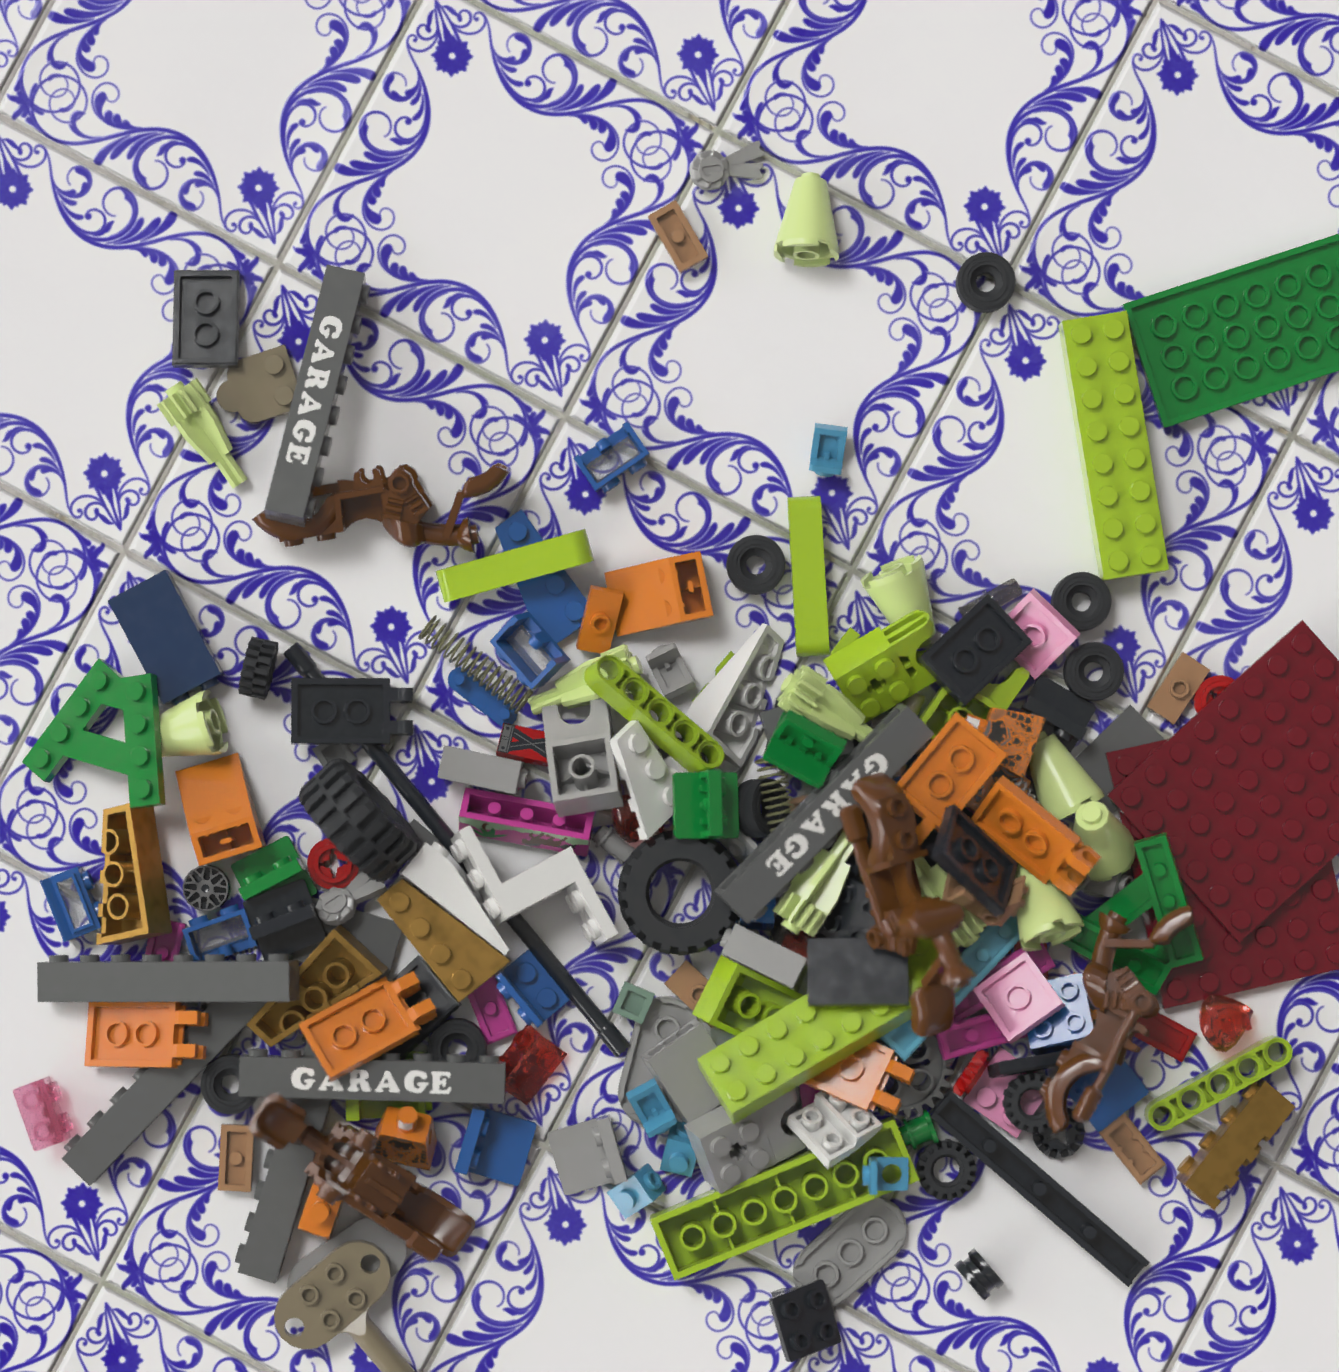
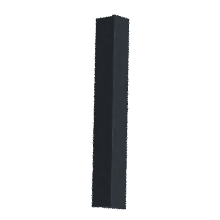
M948 1088L943 1094L944 1098H940L934 1104L935 1107L928 1111L930 1117L1129 1287L1133 1283L1132 1280L1150 1262Z

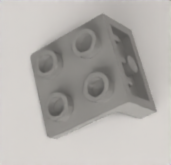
M610 1114L548 1132L547 1137L565 1195H571L614 1182L616 1185L628 1180Z

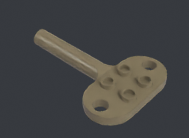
M360 1239L347 1241L336 1247L288 1287L278 1299L274 1312L275 1327L281 1338L291 1346L304 1350L314 1349L329 1342L339 1333H348L381 1372H416L368 1315L369 1308L387 1290L391 1278L390 1262L384 1251L374 1243ZM368 1254L377 1256L380 1260V1266L374 1271L365 1270L361 1265V1260L364 1256ZM291 1318H298L303 1322L304 1329L299 1334H290L285 1328V1323Z

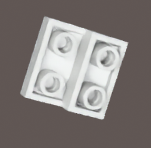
M821 1091L815 1094L813 1103L789 1115L787 1119L789 1128L827 1169L848 1157L882 1128L881 1122L870 1111L861 1110Z

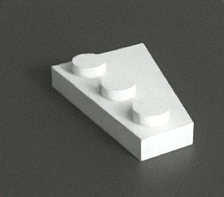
M635 720L627 723L609 742L620 777L626 781L631 796L628 803L631 812H636L640 825L637 828L640 840H648L673 815V774L639 721Z

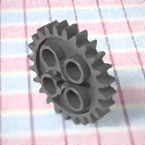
M936 1035L929 1036L923 1041L921 1050L918 1053L911 1054L905 1060L907 1063L905 1066L914 1069L915 1073L924 1072L927 1074L925 1082L918 1086L912 1084L909 1086L894 1079L893 1086L888 1090H883V1092L901 1100L902 1105L899 1111H903L907 1119L910 1118L911 1109L914 1108L922 1115V1105L926 1103L929 1107L934 1108L935 1106L931 1098L936 1096L943 1099L944 1096L939 1090L940 1087L951 1086L944 1077L945 1075L954 1074V1070L946 1066V1064L953 1062L954 1058L942 1060ZM880 1038L875 1040V1042L885 1045ZM925 1059H929L928 1064L922 1065L918 1063L924 1061ZM878 1107L879 1114L883 1116L887 1111ZM891 1114V1116H893L894 1119L897 1118L896 1115Z

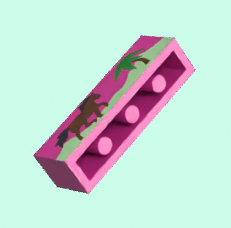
M465 787L459 813V830L470 825L477 837L558 852L571 846L575 855L587 857L595 811L558 817L553 803Z

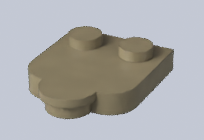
M285 344L239 359V368H228V380L222 383L217 390V401L224 410L238 412L245 421L253 424L289 413L297 378Z

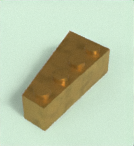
M130 803L103 809L101 852L105 854V863L103 870H100V883H103V902L98 903V917H102L101 933H97L96 945H118L172 933L154 806L133 809L130 808Z
M401 879L376 899L458 1002L465 999L512 961L405 879Z
M338 925L300 965L299 1000L267 1002L248 1022L247 1026L269 1047H272L298 1030L299 1023L350 996L383 974L388 967L342 925Z
M1260 1079L1257 1083H1252L1241 1093V1096L1244 1097L1236 1108L1231 1105L1220 1117L1222 1124L1215 1132L1212 1130L1208 1131L1198 1143L1201 1147L1200 1150L1193 1157L1188 1155L1177 1168L1180 1173L1175 1178L1213 1210L1221 1203V1200L1217 1198L1218 1194L1221 1191H1226L1228 1188L1232 1189L1239 1180L1240 1172L1238 1169L1240 1166L1246 1167L1258 1156L1262 1148L1259 1142L1262 1139L1265 1142L1269 1141L1295 1108L1291 1102L1263 1079Z

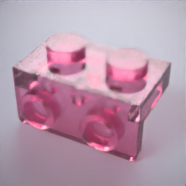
M50 1076L13 1090L34 1151L71 1138L69 1131L73 1130L72 1121L67 1112H62L59 1104L62 1094L56 1081L52 1082Z

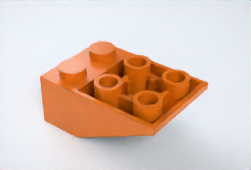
M700 551L604 573L607 588L623 591L624 594L615 627L617 637L712 618L714 616Z
M239 753L175 771L189 834L199 866L266 847Z

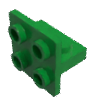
M790 709L787 712L784 710L766 747L763 759L811 786L820 789L831 766L844 750L847 740Z
M705 770L702 772L673 773V832L675 839H734L739 837L738 775L736 772Z
M284 836L231 864V869L241 886L238 890L244 901L300 879L305 880L311 896L317 893V889L289 836Z

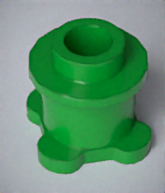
M923 1110L922 1116L909 1121L902 1119L904 1126L898 1129L905 1146L911 1145L913 1150H916L917 1145L932 1140L934 1144L939 1142L928 1111Z

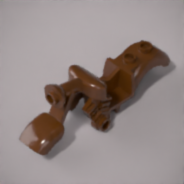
M496 463L484 473L468 478L463 490L459 489L456 493L446 524L421 520L434 503L418 480L416 469L408 464L399 465L389 477H386L383 466L377 465L376 468L372 469L373 479H368L365 476V469L360 468L354 473L353 480L341 479L337 480V483L324 484L321 487L315 486L313 497L330 494V496L325 499L313 518H307L305 527L266 519L265 511H262L252 520L264 532L278 538L279 542H284L285 547L304 544L303 538L316 536L317 541L335 539L337 532H344L354 522L368 518L382 522L385 530L399 544L405 547H418L422 544L459 546L468 552L475 553L474 544L480 543L477 525H471L469 517L463 519L461 524H456L464 498L477 497L492 491L505 480L511 469L502 463Z
M882 772L857 779L851 789L853 799L860 805L870 824L872 834L870 851L867 843L868 834L860 807L857 804L842 807L839 815L846 839L853 846L858 868L867 890L865 896L869 898L872 907L870 914L874 917L876 923L867 931L868 944L873 949L897 951L898 954H903L906 957L915 954L918 939H931L939 954L921 980L922 986L917 988L910 997L912 1030L920 1037H929L949 1030L952 1027L956 1010L954 989L969 985V979L976 976V973L964 964L951 934L964 921L965 913L958 904L942 900L939 896L934 898L922 897L914 860L928 855L927 849H920L913 808L905 792L895 780Z
M1191 905L1177 908L1165 915L1154 927L1149 939H1121L1122 935L1128 934L1131 931L1130 928L1125 926L1127 919L1111 910L1108 915L1099 911L1100 931L1094 946L1091 962L1084 968L1082 975L1086 994L1090 1003L1096 1008V1023L1090 1034L1078 1042L1074 1041L1070 1050L1065 1048L1055 1064L1059 1067L1053 1079L1048 1077L1039 1091V1094L1043 1096L1042 1099L1045 1100L1046 1117L1055 1135L1061 1133L1069 1126L1067 1098L1073 1085L1087 1074L1100 1072L1093 1085L1086 1087L1072 1112L1073 1118L1081 1123L1089 1122L1103 1097L1102 1089L1116 1064L1122 1067L1127 1050L1135 1053L1141 1051V1047L1133 1043V1036L1137 1033H1141L1146 1037L1150 1035V1031L1138 1023L1137 1019L1139 1016L1145 1019L1153 1018L1160 1011L1158 999L1145 989L1131 969L1126 966L1112 972L1117 949H1155V945H1169L1178 933L1193 924L1194 914Z
M275 1093L267 1096L249 1123L250 1132L255 1137L279 1150L284 1149L290 1142L293 1145H305L314 1151L313 1162L310 1161L304 1172L309 1174L314 1179V1183L319 1186L320 1190L316 1195L326 1203L333 1206L336 1201H343L404 1240L406 1247L430 1262L436 1260L441 1253L446 1257H453L470 1237L475 1228L474 1219L435 1191L415 1181L417 1176L409 1170L377 1153H373L377 1146L375 1143L378 1138L366 1129L361 1128L358 1131L351 1125H342L337 1122L330 1134L326 1136L314 1128V1125L304 1121L307 1116L305 1109L287 1098Z

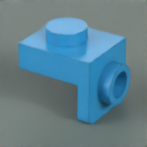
M815 423L809 463L810 471L823 477L842 474L848 427Z
M655 1078L625 1093L649 1138L657 1134H663L671 1126L677 1124L678 1121Z
M678 1121L677 1124L669 1129L660 1170L692 1177L696 1156L684 1127L687 1123Z
M647 1163L629 1176L626 1182L612 1187L607 1194L624 1218L627 1219L656 1200L666 1190V1187L662 1183L659 1174Z

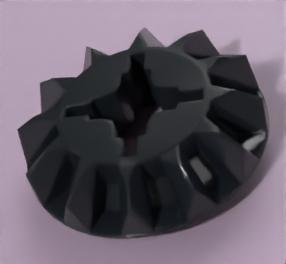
M1067 1107L1070 1119L1069 1125L1071 1124V1126L1064 1133L1066 1144L1058 1138L1046 1140L1053 1133L1050 1128L1045 1129V1132L1032 1133L1037 1148L1046 1156L1061 1159L1073 1155L1082 1146L1085 1135L1084 1124L1073 1118L1072 1109Z

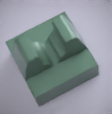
M625 981L612 1012L643 1024L655 993Z

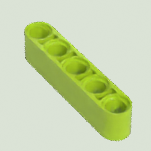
M787 497L796 656L829 655L821 497Z
M582 529L435 572L445 603L594 561L586 529Z
M604 655L586 668L584 679L587 686L629 722L638 720L650 740L688 772L714 770L722 764L724 760L722 746L614 655ZM600 668L607 672L608 679L601 674ZM625 689L632 693L633 700L628 698ZM650 710L657 714L658 721L653 719ZM676 731L681 734L683 742L679 741L676 737ZM701 752L707 757L708 764L702 760Z
M1271 1035L1265 1037L1153 1099L1144 1110L1147 1123L1159 1131L1169 1130L1278 1070L1290 1062L1293 1050L1290 1043L1278 1036ZM1279 1042L1283 1047V1054L1279 1059L1271 1060L1268 1056V1048L1272 1043ZM1251 1058L1255 1065L1254 1070L1250 1075L1242 1076L1239 1071V1065L1244 1059ZM1222 1074L1226 1079V1085L1221 1091L1214 1092L1211 1089L1210 1081L1215 1075ZM1194 1090L1197 1094L1196 1104L1189 1108L1184 1107L1181 1101L1183 1094L1186 1091ZM1165 1106L1169 1111L1168 1119L1163 1123H1155L1153 1120L1154 1110L1157 1107Z

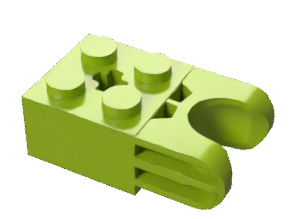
M916 610L882 630L879 626L823 659L843 695L865 716L864 723L937 681L917 660L928 650L917 651V649L933 634V621L927 612Z
M1024 667L1017 668L1003 682L999 684L989 683L963 708L941 686L919 717L934 733L930 740L935 738L956 711L958 713L962 712L965 719L969 713L986 720L988 712L992 707L1007 710L1029 678V671Z

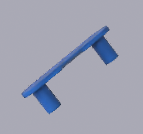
M462 667L455 668L449 673V686L498 725L503 726V722L513 724L516 721V708L509 710L510 702L507 705H503L505 698L498 701V693L491 696L493 689L485 691L487 685L484 684L480 687V679L473 682L475 675L467 677L468 670L462 673Z

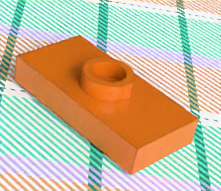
M594 585L590 586L576 643L578 650L599 654L610 650L624 595L623 591Z

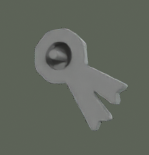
M760 140L727 157H724L716 150L698 153L689 165L692 182L702 190L710 191L721 188L728 177L761 179L762 173L760 170L764 163H745L765 155L764 151L759 149Z
M360 871L346 888L332 887L329 891L322 893L316 905L317 914L324 924H344L354 916L358 903L384 894L387 888L384 881L376 882Z

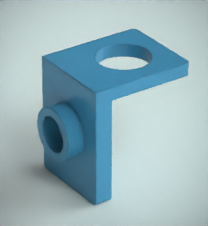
M868 1157V1166L862 1167L863 1186H868L870 1195H877V1191H908V1158ZM889 1164L897 1165L901 1170V1178L893 1184L885 1182L882 1178V1170Z

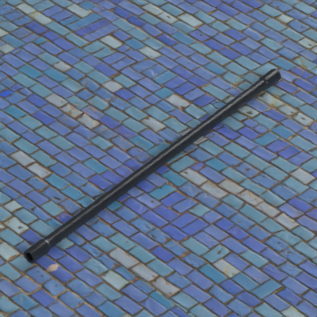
M296 642L283 653L300 676L304 678H325L299 642ZM360 745L453 857L450 851V846L453 844L450 839L455 834L382 745ZM463 862L459 863L464 872L469 874ZM518 914L507 920V924L596 1030L599 1038L613 1055L618 1057L631 1045L627 1039L605 1017L524 917Z

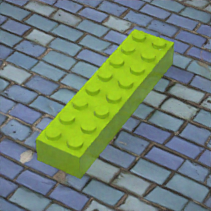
M1127 311L1064 320L1058 325L1099 577L1103 581L1165 572L1169 570Z
M918 939L915 954L908 956L909 1006L808 1007V994L699 1057L697 1059L699 1069L732 1123L735 1124L911 1020L910 997L917 988L922 986L921 980L939 956L932 940ZM960 988L954 989V993L958 992Z
M893 1116L880 1120L882 1128L871 1139L848 1157L828 1169L809 1149L778 1162L721 1194L712 1189L651 1214L650 1222L674 1281L892 1192L877 1191V1195H870L868 1186H863L862 1167L868 1166V1157H907L908 1185L919 1181ZM889 1164L882 1170V1178L887 1183H896L901 1178V1170L897 1165Z

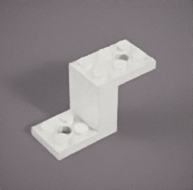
M470 825L459 830L450 839L453 844L450 846V851L458 864L463 862L469 873L465 875L468 885L474 893L479 892L484 901L481 904L482 909L489 920H494L497 926L557 893L566 890L568 893L565 896L566 902L574 914L578 912L584 923L581 925V929L589 942L594 941L597 947L618 934L571 846L501 883Z

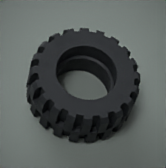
M344 758L332 759L300 789L299 801L313 822L353 865H356L361 872L367 874L372 880L376 882L388 880L419 851L420 839L407 820L403 818L402 814L391 804L389 799L362 772L358 771L355 766L348 763Z
M673 830L654 835L641 843L631 853L621 871L618 884V901L622 917L634 936L639 938L643 944L661 953L680 956L705 951L722 940L728 928L732 929L738 917L714 892L737 868V865L728 851L714 839H675ZM675 861H686L695 864L705 872L711 884V900L707 909L700 917L687 923H674L662 918L653 908L649 897L650 883L655 873L664 865Z

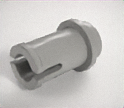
M603 824L591 840L596 843V848L602 847L622 865L635 848L612 831V826L608 828Z

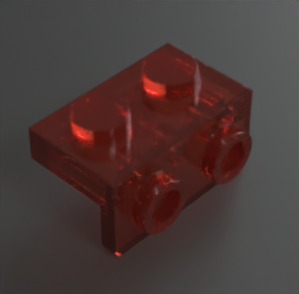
M526 1025L523 1030H520L514 1036L512 1044L499 1057V1061H507L506 1091L525 1105H528L567 1056V1053L542 1035L535 1027Z

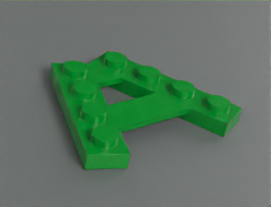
M98 658L23 759L22 763L41 780L50 783L68 758L76 759L128 775L130 808L139 809L166 805L157 675L149 673L124 677L105 660ZM107 706L123 710L125 742L89 732Z
M1167 832L1134 842L1143 873L1086 917L1078 913L1082 918L1084 927H1081L1082 931L1078 935L1063 942V945L1091 960L1100 931L1099 911L1108 915L1110 910L1127 919L1125 924L1127 926L1152 906L1159 923L1171 911L1189 905ZM1194 922L1190 927L1178 933L1169 945H1155V949H1117L1112 972L1127 966L1145 989L1156 995L1171 968L1204 960L1203 950Z

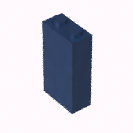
M163 570L107 600L146 674L152 673L157 675L158 696L163 705L172 703L175 706L190 697L189 693L199 688L204 691L220 684L218 678L225 674L170 571Z

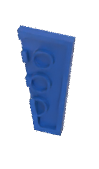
M522 509L495 527L504 551L543 541ZM565 569L517 582L527 611L531 613L557 644L580 628L587 600Z

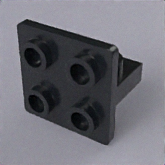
M1041 675L1035 682L1019 712L1046 718L1041 732L1045 731L1047 736L1054 733L1071 753L1077 741H1081L1087 731L1086 726L1094 714L1096 706Z
M848 875L838 903L818 933L827 938H867V931L876 923L874 917L870 914L872 907L869 898L865 896L867 890L864 882H860Z
M304 879L289 883L243 902L251 927L248 928L253 940L257 939L264 960H268V954H291L322 942L327 937Z
M816 1280L800 1287L781 1288L771 1292L772 1298L769 1299V1305L786 1362L796 1361L841 1342L824 1280Z

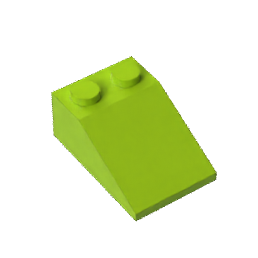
M720 955L692 1014L717 1028L737 1036L804 995Z

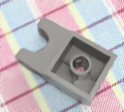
M602 698L590 700V715L579 724H568L563 721L557 705L542 707L552 801L558 817L624 806L620 775L609 742L614 737L610 706Z
M795 1088L735 1124L732 1123L721 1105L684 1125L704 1180L720 1194L807 1147L789 1128L787 1123L781 1124L784 1112L797 1101Z

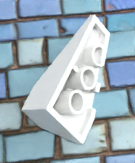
M764 623L694 699L686 713L687 717L722 746L724 760L740 768L757 739L759 729L755 728L758 713L760 709L765 710L768 700L763 699L768 681L774 679L784 645V640L768 624Z
M435 841L431 846L424 842L419 851L399 871V874L429 898L441 904L447 912L465 923L468 928L500 953L506 955L509 951L508 947L453 863L447 859L450 853Z

